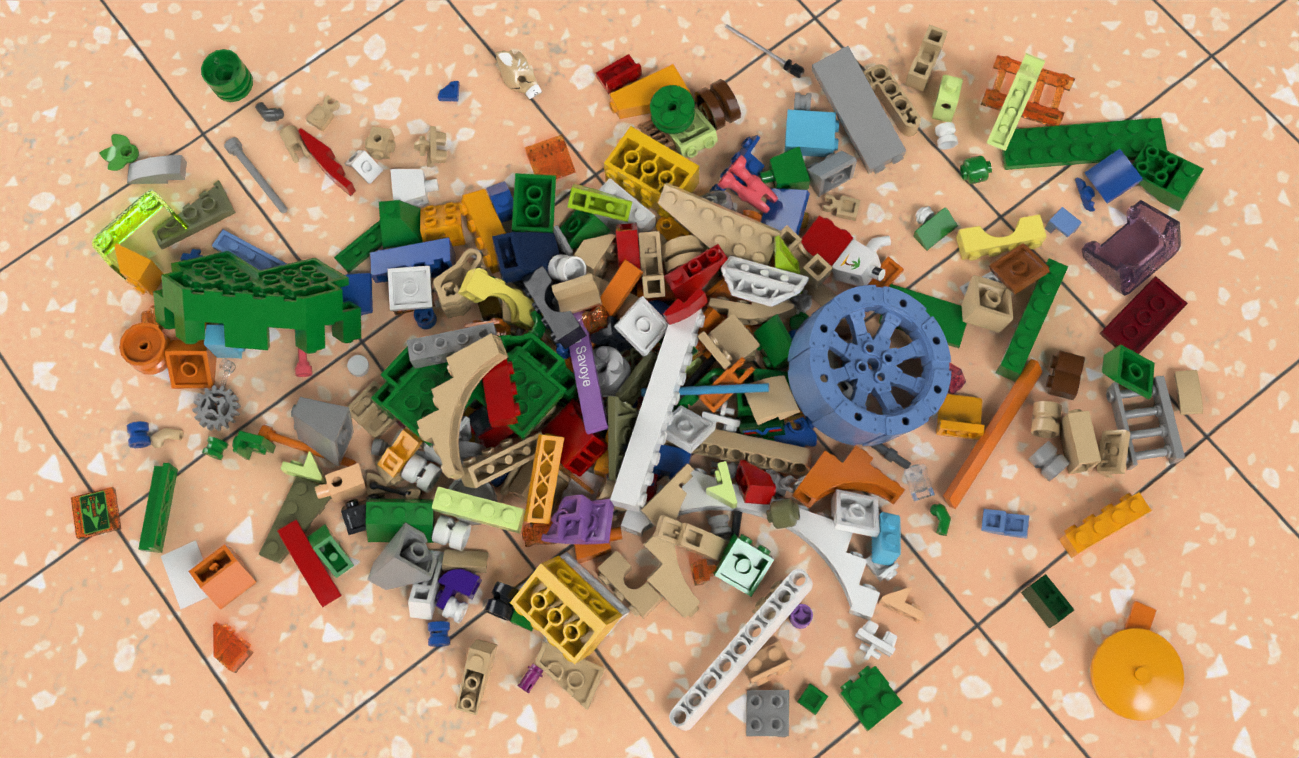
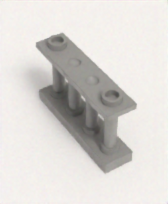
M1164 375L1156 376L1153 379L1152 397L1154 407L1127 411L1124 410L1122 399L1141 395L1130 389L1119 390L1118 383L1113 382L1108 388L1106 396L1108 402L1112 405L1117 430H1127L1130 432L1126 461L1127 470H1132L1138 465L1137 460L1165 456L1169 459L1170 464L1182 461L1185 455ZM1153 415L1158 417L1159 427L1135 431L1129 430L1127 419ZM1161 436L1164 439V448L1134 451L1133 439Z

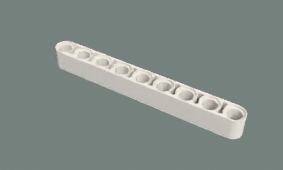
M803 569L793 570L671 710L669 719L672 725L680 730L687 731L698 722L811 591L813 582L806 571ZM799 578H805V582L802 585H796ZM790 594L789 601L782 603L783 596ZM772 611H776L775 617L767 620V615ZM761 628V633L757 637H753V631ZM746 645L745 652L738 654L739 647ZM731 662L730 669L724 672V664ZM716 679V685L708 689L709 682ZM701 696L700 704L694 706V699ZM685 713V721L679 724L678 719L680 715Z

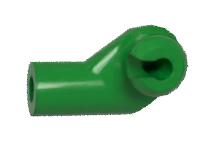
M535 310L530 313L534 325L528 333H533L541 339L546 327L541 320L543 318L542 314H538Z

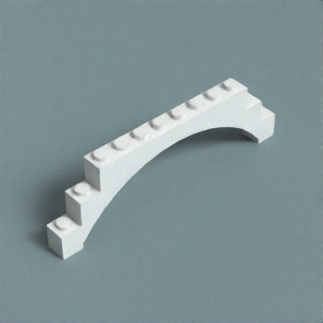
M695 468L690 473L693 477L682 486L687 495L681 505L678 516L693 512L716 510L740 511L767 519L766 510L770 509V505L744 503L737 483L735 485L732 484L737 499V508L732 509L707 495L706 488L721 485V483L717 484L716 478L706 475L707 472L702 469ZM659 485L657 492L663 487L662 485ZM776 497V499H773V498H772V499H771V502L777 501V500H782L783 498H780V497ZM798 505L800 520H797L795 526L787 527L786 529L810 545L835 574L849 603L850 609L848 613L870 620L880 592L875 591L876 588L872 585H859L867 559H864L860 553L846 552L853 533L834 529V520L829 519V515L822 512L815 514L810 512L809 508ZM628 509L621 524L623 531L640 537L643 536L645 531L654 527L640 511L635 512Z

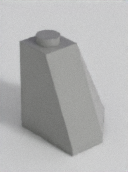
M405 523L373 562L367 580L384 590L430 580L433 576L437 560L433 553L430 554L426 546L428 541L424 533Z

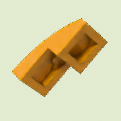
M403 429L393 446L387 448L377 465L393 478L396 477L423 441L409 429Z

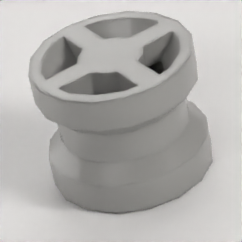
M795 92L794 110L810 111L811 93L801 95L800 92Z
M717 515L707 519L708 524L711 526L710 533L718 537L732 533L731 527L728 526V515Z

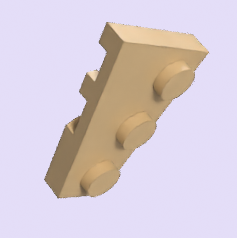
M543 642L535 663L588 711L606 668L585 659L574 664L565 659L563 653L557 647Z

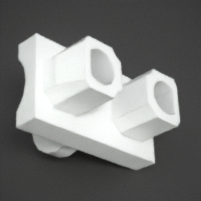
M728 401L717 410L720 414L703 411V418L714 424L716 422L724 423L723 431L735 433L737 427L741 424V419L725 416V413L734 415L735 409L727 407Z
M868 620L862 628H859L855 635L856 638L870 645L869 647L861 643L859 649L866 652L864 659L868 661L870 656H873L879 660L882 654L874 649L890 657L896 650L894 646L897 636L886 631L882 640L875 637L874 634L879 626L871 620Z

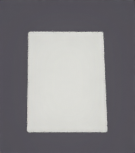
M196 540L161 556L180 609L208 597L188 572L203 561Z

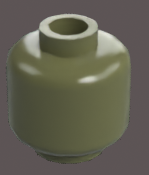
M789 498L771 502L770 509L766 510L768 522L773 523L776 529L793 527L797 524V520H800L798 504Z

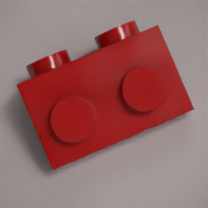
M630 54L596 72L597 79L608 94L621 89L629 82H635L642 75L641 65L639 63L636 64Z

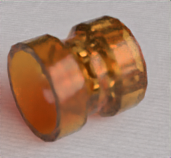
M600 305L592 312H584L582 314V321L587 331L592 333L600 326H608L607 317L609 314L606 308Z

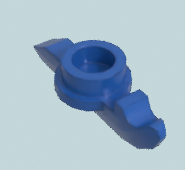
M1077 177L1075 182L1083 206L1086 210L1093 212L1095 211V202L1091 201V199L1095 196L1094 190L1090 186H1086L1084 180Z

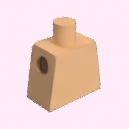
M358 463L325 475L327 483L315 487L318 499L331 496L334 503L367 495Z

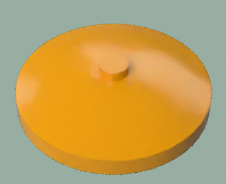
M1139 628L1117 631L1101 642L1092 658L1090 674L1094 691L1103 705L1120 717L1137 721L1152 720L1171 710L1180 698L1184 685V669L1181 659L1175 648L1165 638L1155 632Z

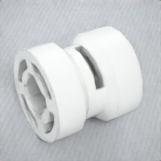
M945 122L935 127L936 136L939 138L937 140L939 149H951L958 145L957 136L954 134L956 132L954 123Z

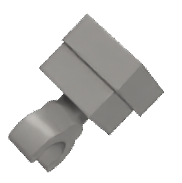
M766 469L773 483L776 484V494L773 497H785L786 491L790 493L795 492L790 486L793 482H798V479L791 475L784 477L772 469Z

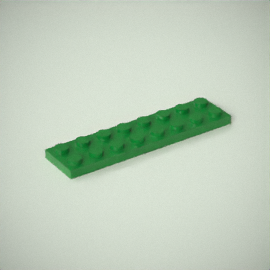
M1161 118L1015 129L1006 151L1002 150L1005 170L1099 163L1119 149L1128 160H1135L1147 141L1167 150Z

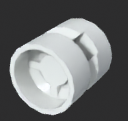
M561 254L554 256L550 260L548 272L553 280L565 282L586 275V265L577 256Z
M414 454L404 467L401 478L411 484L416 482L418 488L428 493L437 483L442 469L433 463L427 464L426 459L418 454Z
M441 515L435 525L432 541L441 545L448 543L450 548L463 551L470 536L471 524L462 521L455 523L453 518Z

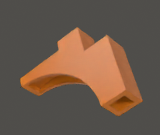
M855 446L843 463L835 455L824 451L792 496L808 508H811L821 498L835 493L836 489L844 491L855 490L877 495L895 504L905 489L898 482L884 475L881 470L870 465L873 457L864 449Z

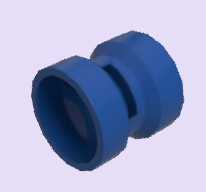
M140 421L127 425V433L130 434L128 439L130 448H144L151 445V440L147 433L149 431V423Z
M436 621L428 623V631L430 632L428 646L443 647L450 645V637L448 636L450 622Z

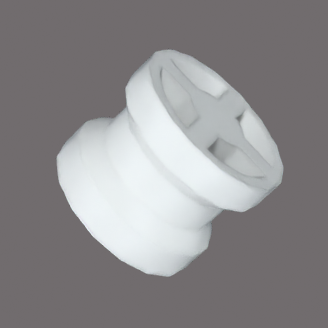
M452 596L448 600L442 616L445 618L451 617L454 619V622L459 624L463 620L469 604L466 602L461 603Z

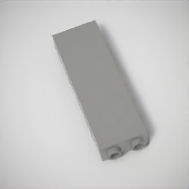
M849 46L812 64L813 74L834 112H836L868 174L872 172L877 174L886 168L885 165L891 162L896 164L903 160L906 149Z

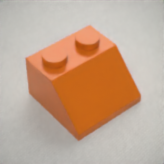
M172 340L165 350L172 389L213 387L217 357L204 345L205 340H199L195 344H185L181 340Z

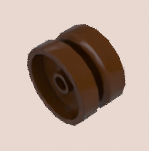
M719 79L710 84V89L704 87L695 92L698 109L716 131L723 128L726 121L732 123L741 118L738 101L724 80Z

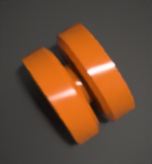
M141 322L132 325L124 332L120 339L119 349L121 356L135 370L143 374L154 375L168 368L165 350L171 343V339L158 326L152 323Z

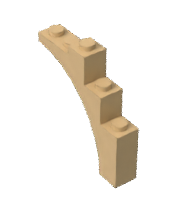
M492 333L446 358L449 364L447 369L453 378L431 389L434 395L433 402L439 410L417 421L419 436L425 442L434 444V451L442 462L441 469L448 478L458 480L465 476L459 453V431L464 408L481 379L494 366L508 358L501 338Z

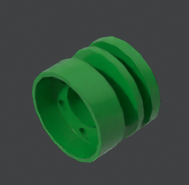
M226 49L216 50L203 61L201 75L207 85L221 100L236 102L245 98L250 93L253 86V76L236 53Z

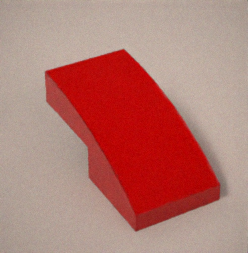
M698 288L685 303L677 299L663 313L666 322L669 325L675 324L700 310L708 302L705 292Z

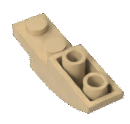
M725 297L710 298L709 302L710 307L719 314L727 315V318L731 314H735L743 325H763L776 314H778L781 320H785L796 315L797 312L795 304H792L789 300L772 307L753 301L751 305L743 300L733 302Z
M662 515L659 517L653 536L719 563L724 556L725 548L729 544L728 541L710 532Z

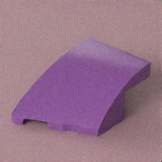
M582 494L566 496L562 499L558 511L551 519L553 523L547 534L542 535L541 540L561 544L609 543L614 505L610 499L591 501Z

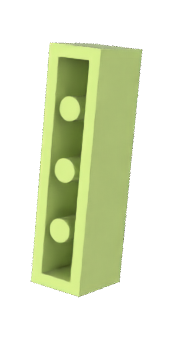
M442 487L437 488L432 504V509L436 512L519 534L524 522L525 510L522 508Z

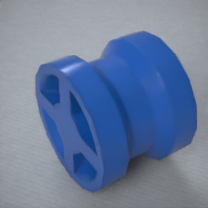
M433 308L416 309L414 311V319L420 328L431 329L435 326L437 317Z

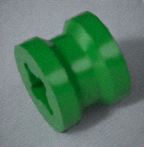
M209 436L207 439L208 445L203 448L202 453L214 459L222 460L223 451L227 449L229 444Z

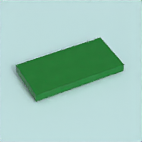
M893 284L890 285L891 288L900 290L920 302L926 308L925 311L930 317L933 316L938 322L948 345L959 349L967 323L963 322L961 305ZM899 326L895 328L903 331Z

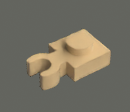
M327 95L324 98L323 106L317 104L307 116L306 121L324 132L335 117L332 112L340 107L339 101L336 100L334 104H329L332 99Z
M826 195L825 201L831 202L832 205H823V211H837L836 217L856 221L861 200L842 195L840 200H836L834 196Z

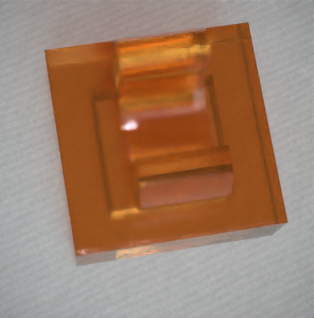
M698 559L692 563L691 570L694 586L703 585L710 581V577L714 576L713 572L717 568L716 565L707 566L706 559Z

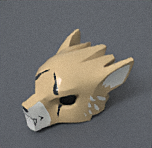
M503 50L495 53L497 56L495 65L501 72L503 81L509 89L524 93L528 100L542 93L536 81L532 65L528 64L527 58L520 51L516 54H513L512 50Z

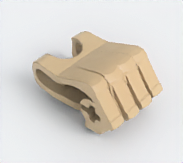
M470 248L466 250L455 265L440 274L433 281L434 290L447 318L464 316L471 309L473 302L458 294L468 271L475 268L487 271L486 266L483 264V257L477 249ZM474 255L477 257L476 260L467 262L470 256Z

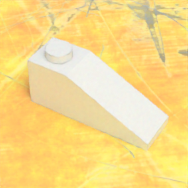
M429 550L430 554L433 553L437 560L430 580L413 584L408 600L411 618L432 620L437 604L435 599L440 588L438 581L442 577L444 552Z

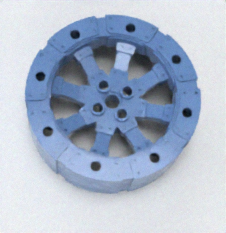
M863 285L840 293L812 313L800 325L793 337L788 354L789 384L800 410L812 421V424L819 431L836 441L848 445L874 446L886 443L919 428L929 421L928 418L937 413L947 396L952 371H949V363L951 362V355L941 327L933 316L930 317L925 311L926 308L910 295L891 287L884 286L881 288L876 287V285ZM869 311L882 315L881 324L876 335L871 337L870 333H867L864 321L865 312ZM844 317L850 327L852 343L845 342L834 331L840 320ZM899 326L906 335H909L912 342L899 349H890V338L895 328ZM828 350L841 357L840 359L843 361L842 367L834 370L830 368ZM911 358H920L923 369L922 376L915 378L902 373L903 370L896 365ZM867 362L871 365L872 370L869 369ZM825 375L827 382H822L820 377ZM846 381L852 386L853 392L850 400L842 394L837 385L838 383ZM891 386L906 390L909 394L915 396L910 403L911 405L903 409L900 404H897L891 393ZM870 393L876 397L882 408L883 415L866 410L867 406H865V403Z

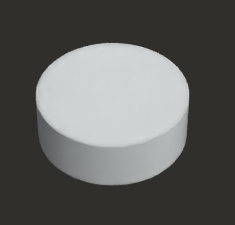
M355 355L349 359L347 368L353 376L362 377L368 373L370 365L364 356Z

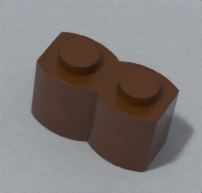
M1059 351L1057 356L1053 355L1050 363V368H1053L1052 375H1048L1046 387L1049 388L1048 394L1074 400L1078 393L1085 357L1064 351Z

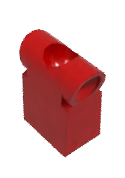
M571 399L540 431L544 435L545 433L564 437L560 463L564 468L579 477L608 449V443L598 432L587 434L581 405L575 399Z

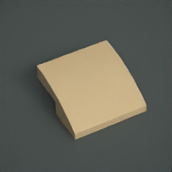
M785 376L770 377L750 383H769V392L745 393L758 425L776 417L782 420L800 412Z
M374 380L348 407L350 408L351 417L371 436L379 439L398 419L394 418L391 420L372 401L371 397L382 387Z

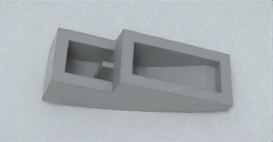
M182 155L158 156L129 164L127 183L168 184V180H185L187 161Z

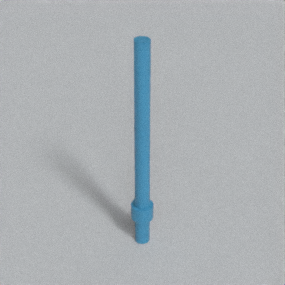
M769 383L680 387L679 393L680 395L769 392L770 386ZM647 388L641 389L642 397L645 396Z

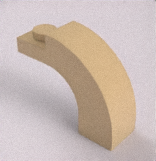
M659 231L640 232L638 234L641 270L643 271L644 298L665 297Z

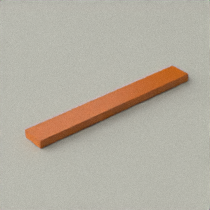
M1031 359L985 429L984 434L980 437L944 493L943 497L949 507L954 509L958 507L1043 373L1037 360Z

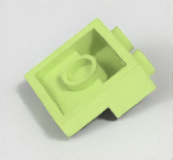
M695 108L693 123L687 130L678 134H669L675 143L676 151L685 158H693L697 155L698 151L704 148L710 149L718 142L715 128L698 108Z

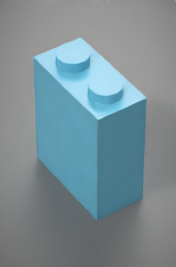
M788 109L784 152L800 147L802 156L827 157L829 154L834 153V150L837 151L838 138H835V132H839V120H836V112Z

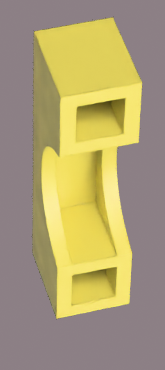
M1039 214L1020 218L1015 231L1006 237L991 236L980 226L960 229L956 240L962 260L969 259L973 261L981 258V256L989 255L994 257L1002 252H1010L1022 243L1030 249H1036L1043 244L1047 236Z
M475 268L467 272L458 294L474 303L484 301L488 296L498 297L507 304L511 313L512 324L524 329L526 332L532 330L534 322L530 313L535 311L532 305L535 302L533 298L529 299L523 295L521 290L510 288L506 285L505 281L489 276L488 272L484 269Z

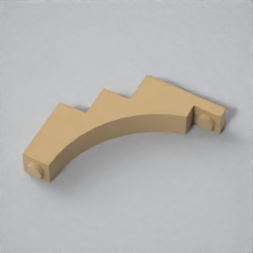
M688 463L640 509V512L655 527H657L660 515L677 520L681 505L687 495L679 484L685 485L693 477L690 473L694 469ZM653 534L643 546L661 564L646 580L682 617H692L699 610L698 605L700 601L692 593L681 573L675 545L655 538Z

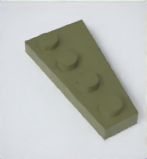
M219 180L213 184L215 187L208 192L204 191L198 195L200 198L194 203L185 205L181 213L177 216L172 215L152 231L162 250L236 213Z
M296 476L259 555L281 564L289 554V551L277 530L297 519L304 532H306L310 528V524L318 514L322 513L332 497L328 496L318 499L315 487L319 485Z

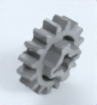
M213 385L211 391L205 388L204 395L198 393L200 400H194L193 402L197 405L196 408L192 409L197 414L194 418L198 422L200 421L199 424L203 428L207 426V429L210 431L214 427L217 431H221V426L228 429L229 422H236L233 417L240 415L236 411V409L241 407L237 402L239 398L233 395L234 392L231 389L227 390L223 385L220 389Z

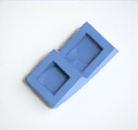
M984 509L981 531L1027 539L1029 515L1009 514L1006 511Z

